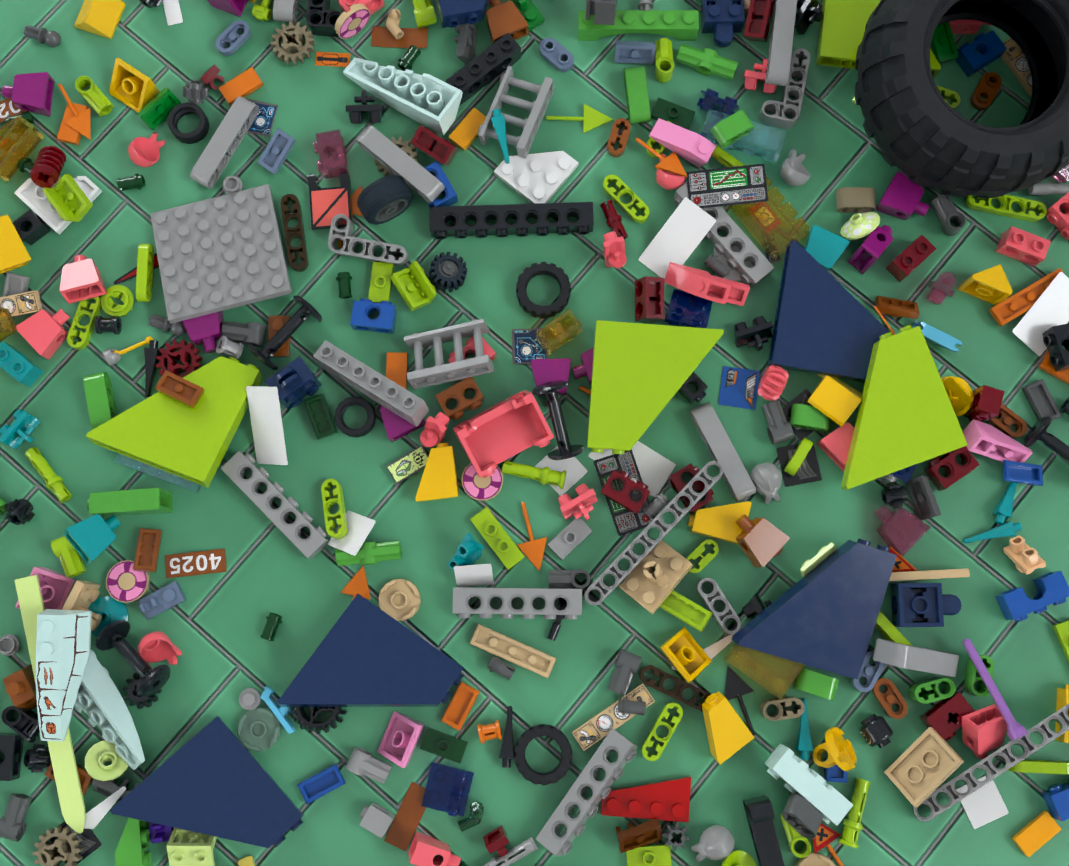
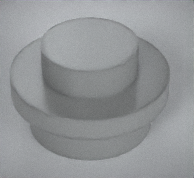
M228 176L224 179L222 187L226 194L242 191L243 183L237 176Z
M7 634L0 638V653L2 655L12 656L18 652L20 640L17 636Z
M247 688L241 692L239 703L242 708L253 710L259 706L261 695L258 690Z

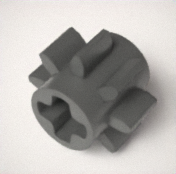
M200 80L187 81L188 84L183 87V97H186L189 103H204V100L209 97L208 87H205Z
M676 821L674 826L666 824L667 831L661 832L663 837H667L664 845L668 846L671 844L673 851H676V848L679 846L685 849L684 841L690 840L689 836L684 835V832L687 830L686 826L680 829L679 823ZM673 832H675L676 834H678V836H679V839H678V840H676V839H674V838L672 837L671 834H672Z

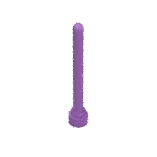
M968 638L964 639L963 646L1008 725L1006 728L1010 740L1013 741L1028 734L1024 725L1021 726L1019 722L1015 721L971 640Z

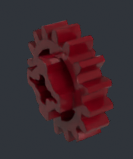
M173 340V345L166 343L167 349L159 350L162 356H156V359L160 361V363L156 364V367L162 369L159 372L161 376L167 370L183 378L196 371L197 368L203 367L198 363L203 360V357L198 355L200 350L194 348L195 345L191 342L187 344L185 340H181L180 344L176 340ZM174 359L182 361L185 366L177 364Z

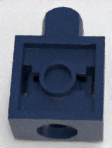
M700 0L701 33H714L715 44L722 48L728 47L733 41L734 33H741L745 22L744 0Z
M300 356L265 381L268 387L278 388L279 402L288 409L298 406L302 402L301 399L307 395L315 394L319 390L318 387L322 385Z
M942 583L890 584L892 623L895 627H944L943 615H955L961 610V601L957 596L942 594Z

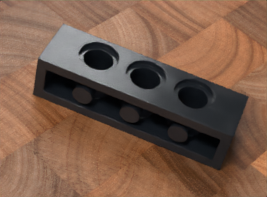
M507 33L448 78L446 83L463 92L460 105L507 70L508 66H512L521 59V47Z

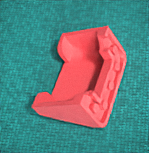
M527 390L501 401L453 428L477 475L484 478L495 473L494 469L497 467V464L531 446L545 447L551 443V439L555 438L532 392Z

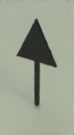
M727 665L724 697L727 700L738 698L749 731L755 736L741 697L754 690Z

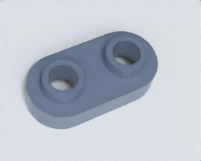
M236 20L216 39L215 45L220 54L224 56L234 54L250 38L251 30L248 24L243 20Z
M546 38L541 41L539 46L540 55L560 72H568L573 68L574 57L572 53L553 38ZM551 45L552 48L547 49L546 46Z
M872 650L866 652L858 680L851 678L853 687L861 692H868L874 688L885 663L875 661L873 665L869 664V659L873 658L874 655ZM863 676L865 683L861 685L859 679Z

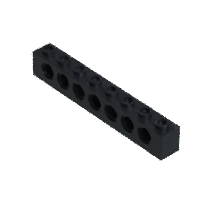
M593 202L429 207L431 237L436 239H446L451 236H455L458 239H464L467 236L486 238L488 235L507 237L514 234L518 237H525L528 234L547 236L549 233H557V235L561 236L568 235L569 233L586 235L589 232H593L594 228ZM573 216L576 217L578 221L575 223H571L567 219ZM554 217L558 221L556 223H549L547 219ZM513 218L517 222L510 225L507 223V220ZM529 218H535L537 222L535 224H529L527 220ZM489 219L497 221L494 225H488L486 222ZM450 220L456 222L452 227L446 226V223ZM468 220H475L476 224L468 226L466 222Z

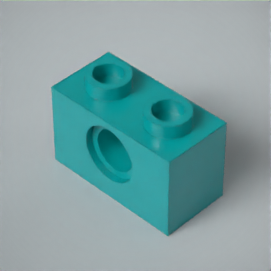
M4 341L0 343V367L20 383L31 387L44 371L14 346Z

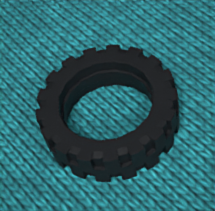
M541 262V264L533 263L531 267H526L523 273L519 275L516 284L518 302L523 307V310L526 313H530L531 316H538L542 319L549 316L550 318L554 317L557 313H561L569 302L571 293L569 278L562 268L556 267V264H546V262ZM538 275H548L556 279L561 290L556 302L547 306H540L531 302L527 296L526 289L532 278Z
M539 724L530 727L521 734L516 743L514 760L519 773L526 780L536 785H548L558 782L559 779L566 775L571 766L572 748L567 736L560 729L552 725ZM539 736H548L554 739L561 749L559 765L553 771L547 773H539L532 770L525 758V750L528 743Z

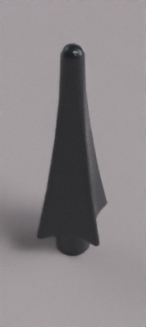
M150 340L149 348L144 347L145 397L150 396L157 368L156 364L159 362L156 356H161L162 354L158 350L159 341Z
M508 706L506 727L499 758H503L502 767L511 768V759H514L512 706Z

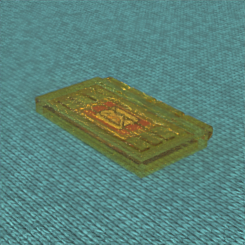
M766 176L768 201L729 205V207L769 256L776 260L786 252V246L790 241L799 242L807 235L805 232L810 227L801 217L794 220L798 213L789 202L781 204L785 197L775 186L769 190L768 187L773 183Z

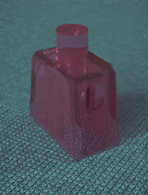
M883 505L875 512V515L883 521L876 529L887 546L889 548L891 546L901 556H904L931 528L902 507L891 512Z

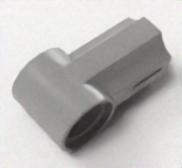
M354 747L345 768L354 774L365 775L385 784L392 765L373 757L371 753L364 749Z

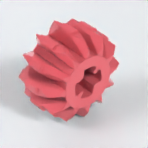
M769 366L759 383L758 395L768 401L779 399L789 377L788 371L780 366Z

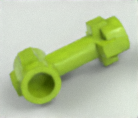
M263 0L261 5L255 4L252 15L258 20L269 21L272 15V10L269 9L272 0Z

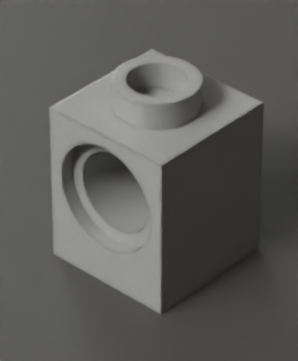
M373 802L370 807L367 805L364 807L359 816L362 818L359 825L382 839L396 815Z

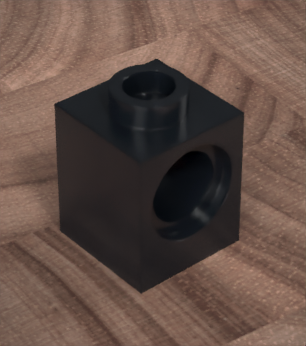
M31 209L13 222L22 242L25 240L30 245H33L51 231L41 217Z
M693 371L678 392L690 404L694 401L698 403L707 395L705 391L708 386ZM694 384L697 387V392L688 391L687 385Z

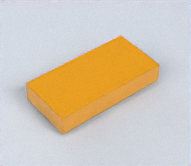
M473 107L449 135V140L465 151L478 136V129L481 124H484L486 116Z
M1044 810L1011 839L1025 856L1030 857L1062 829L1050 814Z

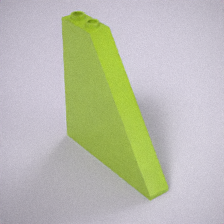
M822 0L821 11L824 17L820 21L816 65L855 69L856 54L864 36L866 23L881 0ZM930 49V67L932 76L935 78L941 70V65Z
M596 320L586 448H591V452L603 453L604 449H611L612 454L623 455L625 451H630L721 338L724 330Z
M911 325L899 329L900 333L892 335L889 332L879 336L880 340L873 345L861 397L862 401L860 402L841 483L842 491L968 445L920 326L912 328Z
M220 356L183 377V379L204 389V393L194 409L157 392L89 431L86 437L95 445L208 488L249 407L246 386H259L262 380L261 373L254 365L247 364L246 366L233 357L225 358Z

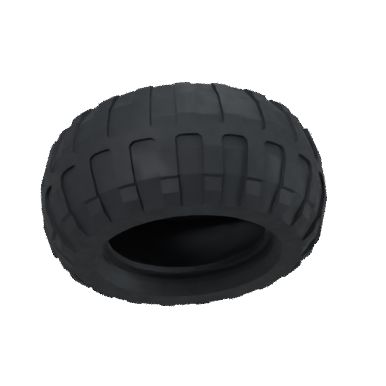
M1069 0L880 1L866 23L862 42L858 46L855 70L858 71V81L855 84L856 104L860 105L865 119L863 127L869 139L874 138L884 153L882 155L883 159L891 167L896 165L901 171L909 175L908 180L921 187L930 186L939 189L943 195L963 198L969 195L978 198H996L1030 188L1068 165ZM969 19L982 21L1001 29L1017 43L1027 59L1032 77L1030 105L1019 126L995 128L974 123L957 113L944 100L934 82L930 67V45L936 26L954 20Z

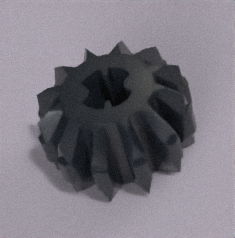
M134 673L133 679L128 678L126 680L129 686L122 689L123 691H128L124 699H131L129 705H136L137 709H142L144 705L147 708L151 707L152 701L156 702L159 700L155 694L161 693L162 690L159 689L148 696H140L136 692V686H138L137 684H139L138 682H140L142 677L138 673Z

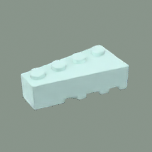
M781 743L765 761L764 764L768 767L767 772L776 780L780 777L785 781L784 787L792 794L797 792L806 798L823 815V821L828 825L832 822L837 826L853 807L850 801L833 786L828 785L826 780L818 773L811 770L809 765L796 756L790 748Z

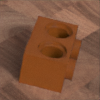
M473 377L465 378L435 395L445 415L450 420L453 419V421L464 416L463 412L468 409L475 410L482 406V402L485 401ZM472 390L476 395L473 399H466L464 397L465 393ZM454 400L457 402V407L452 410L446 408L447 403Z

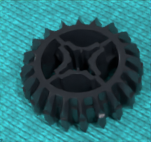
M296 707V710L291 711L290 714L298 715L294 722L302 721L301 729L309 725L308 733H311L315 727L316 734H320L322 728L325 733L329 732V725L333 729L337 728L335 720L340 723L343 722L344 719L339 714L345 715L348 711L342 709V707H320L319 710L317 707H310V719L303 707ZM322 711L334 712L327 721H317Z

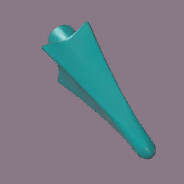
M495 109L492 111L493 117L490 118L501 145L505 163L509 164L504 114L501 115L500 109Z
M1016 482L1009 483L1004 495L992 513L997 515L995 523L1003 525L1006 518H1012Z
M1012 521L1006 522L981 534L965 538L963 543L1016 536L1015 532L1021 531L1022 526L1020 522L1012 524Z
M803 698L802 702L805 708L800 717L795 750L800 751V759L809 760V751H813L808 722L807 700Z

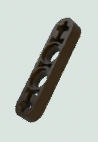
M286 194L281 199V211L288 261L294 271L302 272L307 269L309 260L301 204L295 195ZM290 200H292L293 203H295L292 204V209L294 213H291L288 207ZM291 219H298L299 224L295 228H290L288 222ZM300 238V246L292 247V239ZM295 253H299V257L302 260L300 266H297L296 263H294L297 261V255Z
M645 665L639 672V678L646 685L702 712L703 703L698 701L697 706L694 705L698 699L699 692L702 693L700 698L704 700L711 695L651 665ZM652 669V674L659 677V673L663 674L658 686L654 685L657 682L654 679L645 680L644 671ZM667 678H671L675 683L674 688L670 691L663 688V681ZM685 688L693 689L694 697L691 700L683 698L682 692Z

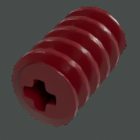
M45 146L39 151V155L30 172L31 180L37 186L51 188L58 181L66 162L64 151L56 146Z

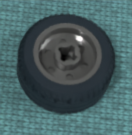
M389 175L368 185L360 193L357 206L368 223L375 225L383 224L402 214L411 205L413 194L401 176Z

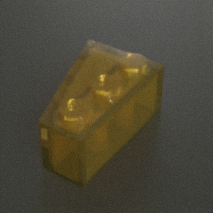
M20 115L0 127V178L5 182H8L19 169L17 167L18 161L23 157L27 158L45 137L34 125Z
M736 643L733 644L723 659L780 700H782L805 666V664L743 647Z

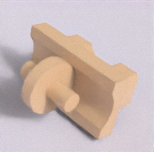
M1022 536L1010 539L1009 546L1003 548L1004 553L1016 564V569L1021 573L1028 575L1037 568L1046 567V562L1038 555L1034 548L1029 547L1025 543V539Z

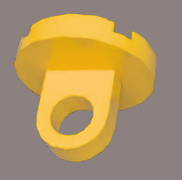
M942 377L941 380L956 416L965 414L973 405L974 395L972 389L960 377Z
M832 727L826 730V742L818 745L813 751L812 756L815 764L823 768L838 765L844 771H850L856 767L854 764H856L857 758L854 748L848 739H844L842 736L844 732L841 729ZM827 751L828 758L826 761L822 762L821 754L822 752Z

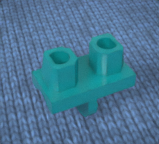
M20 409L13 414L15 421L11 426L6 424L0 428V441L15 450L25 440L28 442L34 440L30 434L41 422L39 418Z
M471 533L466 534L457 547L452 559H450L448 566L454 571V566L474 565L476 560L481 557L484 546L475 541Z

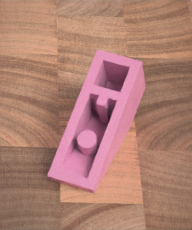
M658 118L649 134L650 138L672 152L675 151L677 155L698 168L708 162L716 147L714 143L700 134Z
M974 419L963 431L969 451L1001 462L1009 460L1024 463L1033 453L1031 449L993 426Z

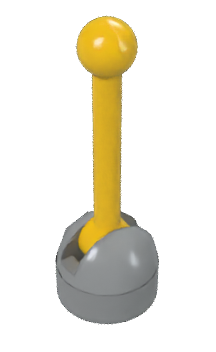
M148 336L144 341L121 351L114 348L103 351V355L108 365L113 366L120 361L122 354L145 344H150V340H153V338Z

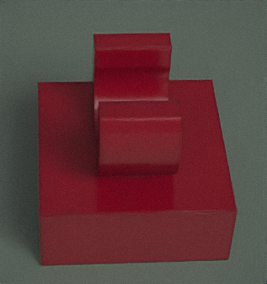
M215 64L198 79L203 82V85L209 83L210 88L213 90L217 89L213 84L214 79H218L221 83L225 81L222 76L217 75L221 70Z
M502 825L483 836L486 849L490 854L497 851L499 856L502 857L508 853L506 844L509 843V840Z

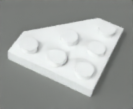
M564 151L528 154L526 158L515 155L509 156V164H506L505 160H503L494 170V175L530 203H547L578 167L579 162Z
M86 176L73 178L91 203L103 192ZM31 178L27 179L14 193L60 235L72 222L65 221L59 216L58 211L42 190L44 188L37 186Z

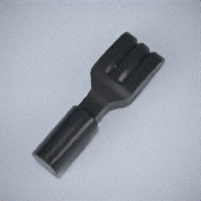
M560 598L556 609L564 610L567 606L566 600ZM556 615V620L552 624L548 639L556 640L561 627L560 623L565 618V615Z

